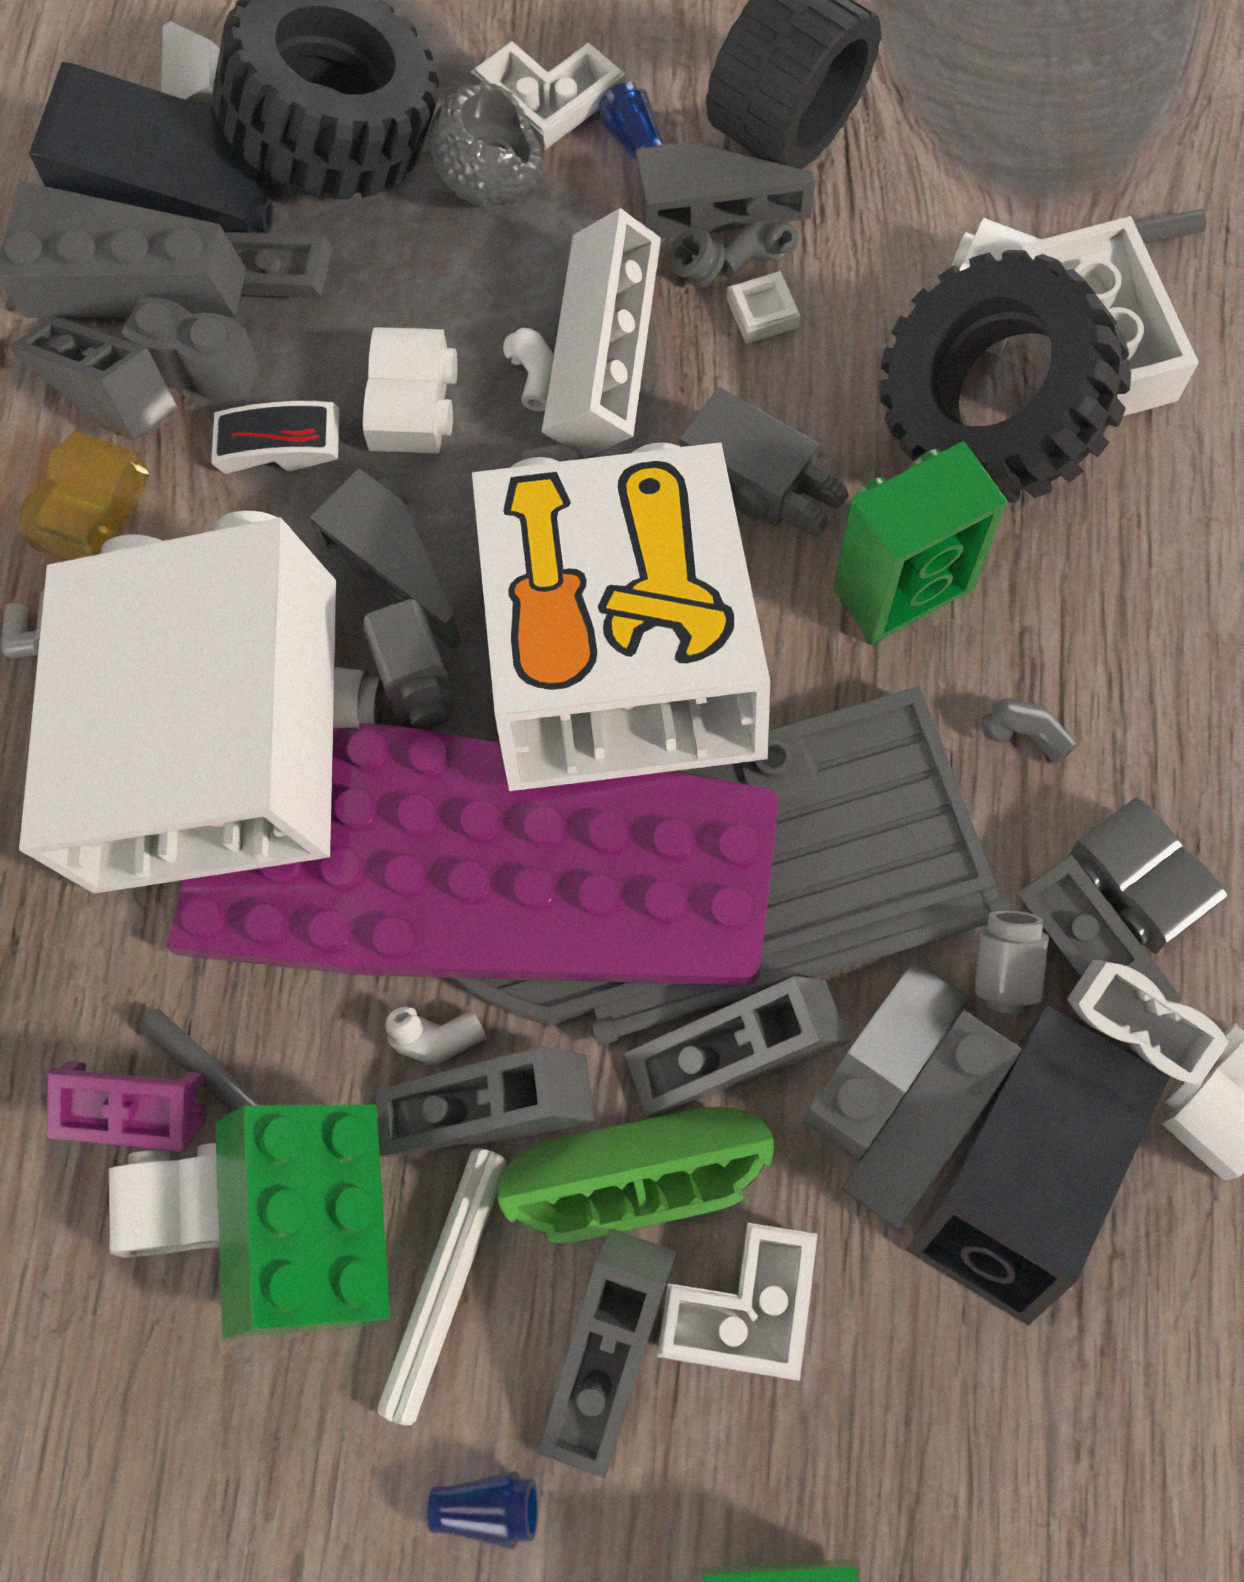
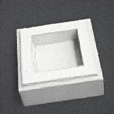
M781 271L727 287V301L745 344L799 328L801 316Z

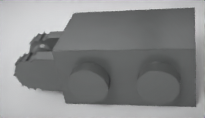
M721 387L717 388L679 438L680 447L721 442L735 506L748 517L754 519L763 518L778 527L782 520H785L793 526L803 529L805 533L808 532L811 535L818 536V534L824 532L830 522H828L827 514L822 509L812 505L810 501L800 496L802 492L836 509L843 505L849 497L846 489L847 486L843 485L842 481L817 467L819 443Z

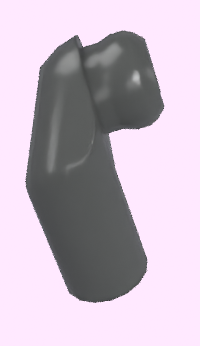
M750 222L724 245L725 260L720 273L731 278L750 260L778 261L787 258L798 245L799 237L796 228L787 222Z
M1004 698L993 703L992 707L994 710L987 713L982 719L984 731L996 742L1008 741L1015 732L1028 735L1054 764L1066 758L1079 744L1053 715L1040 705Z

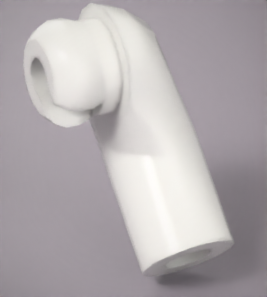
M520 328L516 333H511L506 337L503 345L506 358L512 357L511 362L513 364H523L528 372L521 399L522 404L530 410L542 412L545 411L554 354L539 332L531 328Z
M400 1007L392 1011L385 1022L388 1043L399 1054L428 1065L441 1064L487 1039L473 1009L443 1025H439L417 1016V1012L413 1008Z

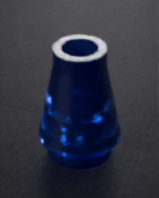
M627 81L612 87L602 96L598 104L601 112L600 123L635 161L636 149L664 144L646 90L638 89L634 82Z
M517 1471L451 1486H433L430 1491L427 1505V1521L431 1533H447L509 1549H515L518 1542H532L536 1535L539 1515L537 1485L533 1478H520Z

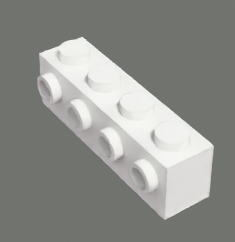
M621 208L573 235L542 426V433L564 446L575 449L584 458L633 437L661 238Z

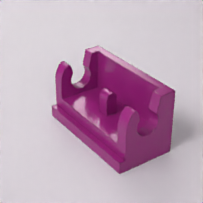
M67 1061L59 1069L52 1068L47 1073V1138L183 1151L206 1122V1105L194 1104L197 1089L203 1085L205 1076L202 1073L187 1072L181 1080L88 1072L84 1062Z

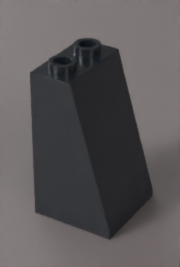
M61 62L29 152L45 187L220 224L223 231L228 233H270L274 221L273 200L277 188L284 187L273 181L271 173L264 168L258 171L251 166L243 156V149L235 150L223 132L224 127L217 120L214 109L68 62Z
M1047 1005L1024 1034L1018 1045L1023 1050L982 1110L906 1248L911 1254L1028 1326L1077 1282L1170 1078L1167 1074L1145 1062L1136 1052L1121 1049L1088 1030L1087 1026L1079 1019L1067 1014H1061Z

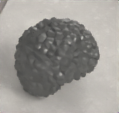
M487 82L463 86L456 93H451L446 97L445 104L439 106L432 120L429 140L431 143V158L435 164L434 171L440 174L441 180L446 183L449 189L455 191L459 198L466 199L471 204L492 207L496 204L506 205L508 202H517L521 195H526L530 191L537 189V179L543 175L541 168L543 163L540 155L541 147L535 138L532 127L525 119L524 109L519 106V101L513 96V93L500 85L488 84Z

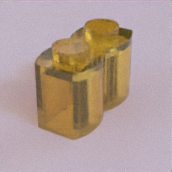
M77 431L72 432L62 445L55 447L51 452L47 463V479L38 486L34 493L29 494L23 500L19 510L18 528L32 549L65 561L101 554L103 544L109 539L119 536L122 523L131 515L145 490L149 473L139 453Z

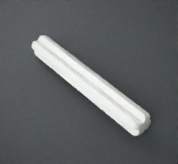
M475 1148L470 1154L377 1408L378 1414L384 1419L404 1426L412 1425L416 1421L495 1201L498 1180L507 1167L505 1158L495 1152Z

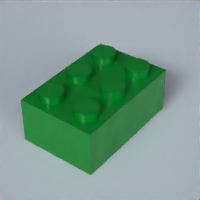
M965 441L943 452L940 449H933L924 453L910 465L908 470L889 480L881 477L868 482L856 492L851 500L833 589L871 645L970 593L976 586L1008 501Z
M377 1105L242 1106L215 1122L222 1339L358 1328L389 1320L390 1309Z

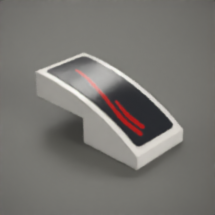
M285 401L253 404L214 412L211 464L224 474L274 461L284 470L290 472L338 459L339 407L333 402Z

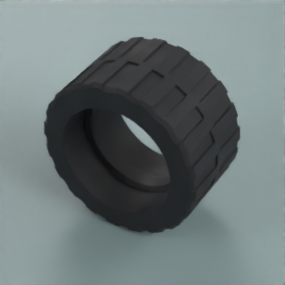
M749 0L736 22L733 23L715 60L716 63L710 75L708 93L706 94L708 121L712 124V127L760 158L804 169L809 163L818 158L820 153L834 140V137L844 126L852 110L857 105L866 83L869 81L881 41L882 32L879 17L875 12L855 0Z

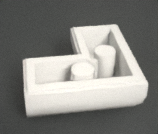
M511 41L471 70L473 84L478 85L481 82L494 83L513 93V96L519 101V106L524 109L525 119L532 127L536 140L545 150L623 92L626 84L625 73L590 43L584 45L551 71L547 72Z
M747 1223L737 1295L668 1283L657 1357L800 1381L818 1234Z

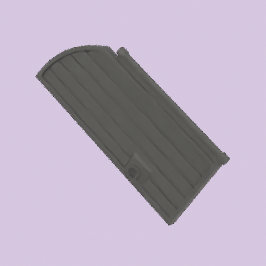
M920 686L769 730L768 757L765 760L670 771L765 787L773 790L777 795L778 818L761 971L759 978L753 984L714 985L482 978L451 979L495 1007L517 1017L547 1026H553L595 1013L597 1019L591 1021V1032L597 1041V1045L600 1046L617 1041L619 1036L747 998L793 976L817 977L988 925L989 913L1000 910L1013 911L1009 899L1006 896L1000 897L994 877Z

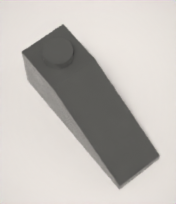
M695 142L672 145L661 144L655 147L636 149L637 191L643 223L645 227L661 239L678 237L688 228L697 226L707 232L743 228L752 221L787 222L811 218L815 188L813 172Z
M55 315L10 345L17 358L98 425L134 440L137 437L152 433L161 424V419L178 408L147 347Z
M358 468L309 517L320 546L394 604L408 599L419 602L424 609L432 633L453 649L460 641L454 614L405 506L407 504L406 498L387 479L381 478L377 482Z
M914 960L814 1099L802 1121L858 1161L901 1101L969 997Z
M793 976L626 1052L624 1055L645 1117H650L792 1068L850 1042L826 980Z
M963 1010L841 1190L899 1230L982 1112L1023 1049Z
M546 1046L375 1090L381 1157H395L528 1137L595 1122L586 1054Z
M610 1228L593 1267L538 1454L597 1476L606 1477L677 1251Z

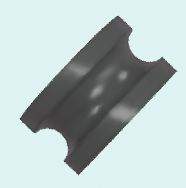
M698 226L690 227L683 231L671 246L668 265L673 273L684 278L690 285L702 287L710 283L723 267L725 248L719 240L710 237L709 233Z

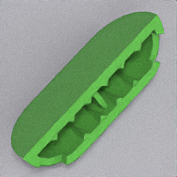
M730 1107L696 1108L562 1137L539 1144L520 1154L509 1163L498 1180V1201L509 1221L513 1223L516 1219L519 1223L532 1230L546 1233L547 1241L552 1243L579 1242L606 1236L610 1228L624 1232L715 1212L733 1206L744 1199L742 1190L755 1180L764 1165L770 1166L774 1151L773 1137L769 1127L762 1119L750 1112Z

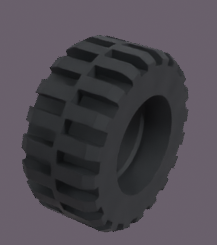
M238 0L235 8L229 11L224 23L212 92L215 98L213 107L217 120L224 127L223 132L235 150L243 149L245 160L258 171L264 168L270 172L273 181L285 187L289 183L303 188V194L319 197L320 193L333 194V199L349 200L354 196V193H360L365 198L382 192L384 187L389 189L397 185L416 166L439 97V73L424 38L417 39L418 33L415 26L406 17L400 19L396 16L393 6L384 0ZM311 83H315V84H320V85H323V86H327V87L332 88V89H334V90H336V91H338V92H340V93H335V92H331V91L322 89V88L317 87V86H315V85H313V84H311Z
M1006 250L1002 253L1000 261H997L988 252L971 257L969 259L970 267L960 271L955 265L938 275L941 282L929 292L923 287L911 300L915 308L907 318L899 316L891 331V334L897 338L894 347H886L884 350L880 368L889 375V379L881 380L879 393L880 403L889 409L884 418L888 429L895 438L901 441L900 448L911 460L915 461L930 450L940 449L943 452L965 441L1007 499V503L1018 502L1021 498L1020 491L1025 490L1034 499L1051 493L1053 491L1051 481L1062 476L1068 483L1084 472L1079 463L1089 453H1092L1097 458L1110 443L1103 436L1108 425L1119 426L1126 407L1117 396L1118 394H1126L1130 391L1131 371L1123 362L1130 354L1125 337L1116 327L1117 321L1086 280L1074 269L1066 270L1058 259L1045 254L1037 255L1033 260L1026 250ZM1028 333L1048 336L1051 340L1052 348L1051 363L1047 377L1033 400L1017 414L1002 422L987 426L964 425L959 411L960 392L964 379L977 358L995 343L1011 336Z

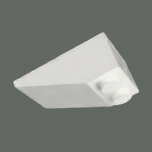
M1131 216L1020 245L1019 250H1026L1033 260L1035 256L1045 254L1058 259L1066 270L1074 269L1086 280L1117 321L1116 327L1125 337L1130 354L1123 361L1131 371L1130 391L1126 394H1118L1117 396L1126 407L1123 416L1179 400L1199 362ZM1037 334L1047 377L1052 354L1051 340L1048 336Z

